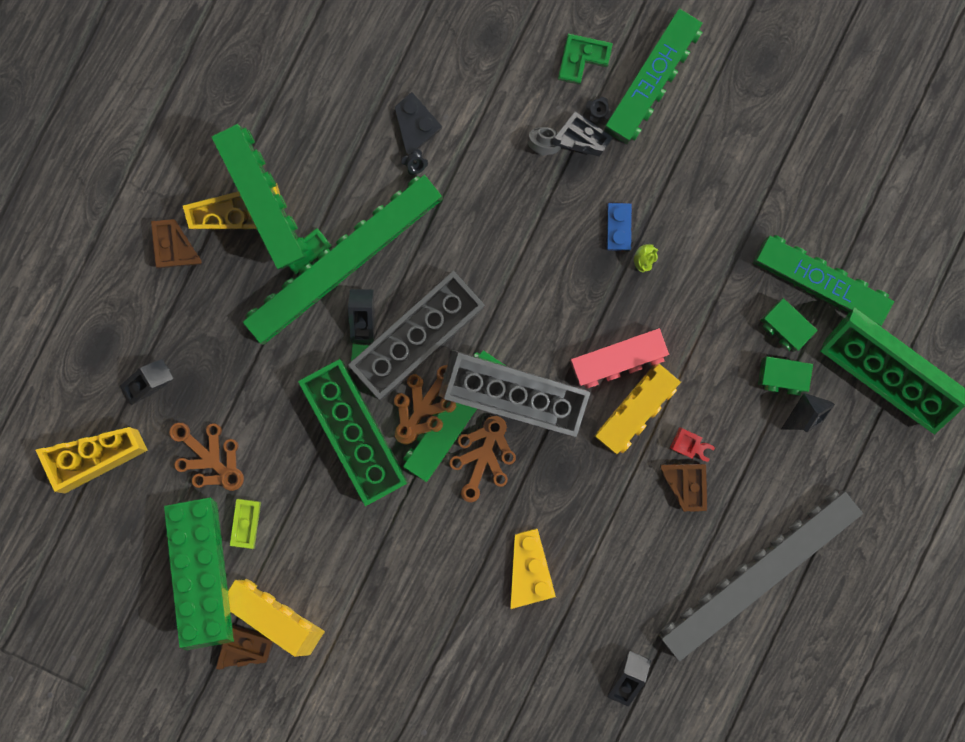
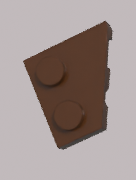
M175 219L151 221L156 268L202 264L200 257Z
M706 464L660 465V469L682 511H707Z
M232 625L234 642L222 645L216 669L221 670L235 665L237 667L247 666L249 663H266L269 659L273 641L263 634Z

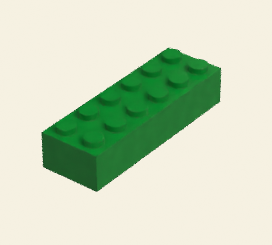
M236 124L211 136L276 268L283 269L307 257L305 252L308 251V247L304 239L298 238L294 231L298 227L293 217L287 216L284 210L287 208V205L282 195L276 194L273 188L277 186L273 176L268 171L265 172L263 168L266 162L262 154L257 149L254 150L252 146L255 140L250 130Z
M855 307L825 338L821 348L823 354L934 435L965 407V388Z
M339 359L298 381L365 506L409 483L343 360Z
M205 498L164 506L179 647L184 650H192L234 642L217 502L212 498Z

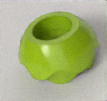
M643 245L636 251L634 264L640 272L650 271L652 264L657 261L658 256L656 252L658 249L654 245Z

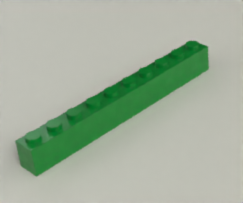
M425 175L421 178L416 176L408 183L409 188L404 192H401V190L396 192L390 198L391 202L385 207L381 205L372 212V218L367 222L365 220L359 222L354 227L355 231L351 235L345 234L338 239L335 248L331 251L329 249L323 251L318 256L319 260L314 265H311V263L306 265L300 271L301 275L295 280L291 278L282 285L283 290L277 295L272 293L263 301L265 304L262 307L249 311L245 315L247 319L243 323L259 343L265 345L440 203L443 197Z

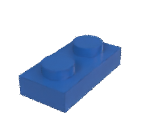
M608 203L607 250H631L632 204Z

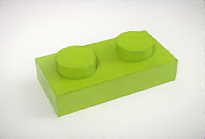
M236 499L230 546L255 548L261 502Z

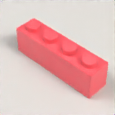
M659 328L571 359L570 363L578 385H585L587 389L599 385V379L606 377L607 381L619 378L621 377L619 372L627 369L629 373L643 369L642 364L650 362L651 366L664 362L663 357L669 355Z

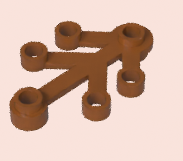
M447 365L441 366L437 370V379L424 398L422 396L423 379L417 374H412L408 377L407 384L412 388L414 413L410 418L408 411L409 397L403 393L395 396L394 403L399 407L400 424L395 430V438L398 442L409 444L416 440L418 434L440 431L443 427V422L436 416L430 417L427 423H418L422 417L445 411L450 413L455 410L456 402L451 401L450 406L446 408L449 400L442 399L440 403L431 405L439 394ZM418 379L417 383L413 385V381ZM404 398V402L400 404V400ZM437 421V425L432 427L433 423Z
M499 416L489 417L482 429L471 434H463L458 439L460 447L468 448L472 442L486 437L482 447L462 456H454L450 460L451 468L460 470L463 465L478 459L469 484H466L461 491L462 498L467 502H474L479 498L480 490L478 485L487 462L494 475V483L497 486H504L508 481L492 450L495 440L503 453L502 461L505 464H513L516 460L515 453L510 450L504 437L507 429L506 422ZM498 423L500 429L497 432H493L490 428L491 424ZM465 436L470 440L466 446L461 444V438ZM506 453L513 455L511 462L505 461L504 456ZM458 458L461 460L460 467L453 466L452 462L454 459ZM503 475L505 477L504 483H497L496 477ZM468 489H473L475 491V495L473 497H468L466 495V491Z
M176 423L170 428L171 438L178 442L184 441L202 458L199 460L179 458L175 462L177 471L185 472L189 469L213 468L220 474L215 476H205L202 473L194 475L192 484L197 488L204 487L205 485L222 484L225 489L234 491L243 485L244 475L236 467V451L239 448L236 440L228 439L224 442L223 448L227 452V467L220 462L219 435L222 432L220 425L213 423L207 426L206 433L209 436L208 451L190 434L188 425ZM212 426H215L218 429V432L215 435L211 434L210 432ZM179 428L185 430V434L182 437L177 433ZM229 442L235 444V448L232 451L227 448ZM180 461L186 462L185 469L179 467ZM231 474L236 476L235 483L229 481ZM198 476H201L204 480L201 485L196 483Z

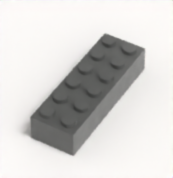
M453 271L348 365L375 396L382 401L485 308V305Z
M452 350L438 395L445 400L577 437L591 392L583 388Z

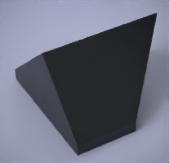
M803 393L781 430H804L808 433L824 422L835 404L831 401Z

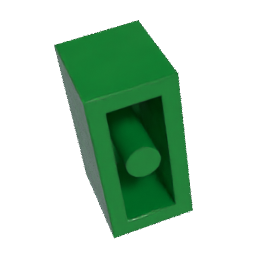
M784 298L778 300L760 319L763 323V329L770 335L775 334L780 339V345L787 351H799L818 331Z
M763 357L758 385L764 386L765 391L778 392L780 388L786 389L787 394L801 396L802 392H809L813 364Z

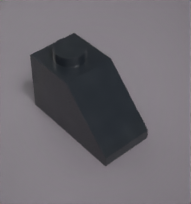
M350 289L348 314L351 343H373L374 290Z
M163 359L139 368L120 387L132 406L162 389L174 378Z
M629 651L619 667L607 697L629 707L646 683L651 660Z

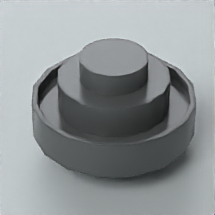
M537 127L530 131L528 145L537 154L542 156L551 155L561 149L560 146L552 144V141L558 134L557 131L548 127Z

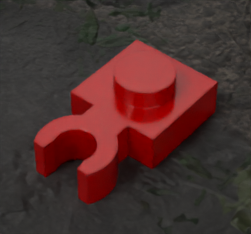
M679 427L670 446L672 450L692 459L696 453L699 459L709 462L710 459L703 455L704 450L708 448L714 451L715 449L711 444H700L702 437Z

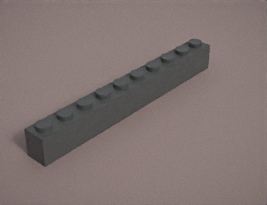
M835 490L825 497L826 502L821 506L816 505L807 512L808 516L802 521L799 519L789 526L790 531L785 535L780 534L770 542L772 545L766 550L761 549L752 556L754 560L747 565L745 563L740 565L734 571L735 575L729 580L727 578L721 580L716 585L717 589L711 594L708 592L698 599L699 604L693 609L691 607L685 609L679 615L681 618L674 624L670 622L665 625L661 630L663 633L659 636L679 661L684 659L863 515V512L845 491L840 490L838 492Z

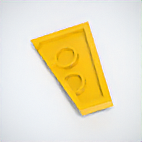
M538 529L515 534L510 608L513 609L556 597Z

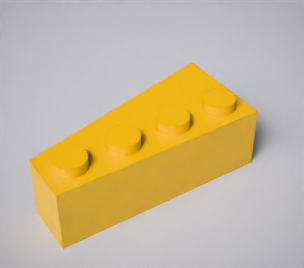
M278 185L273 187L276 194L279 193L280 195ZM239 191L183 206L189 229H257Z
M653 365L594 437L614 454L619 452L623 454L632 444L630 439L635 434L638 436L647 426L645 422L650 417L654 418L662 408L660 405L666 399L669 400L677 390L675 388L681 381L662 365Z
M131 427L103 433L94 437L78 439L69 443L57 444L53 447L36 449L54 492L67 493L148 451L139 431Z
M245 579L233 582L228 590L230 612L294 657L311 655L324 634V630L301 617L288 606L277 602L271 594L258 590L256 588L257 585L252 581Z

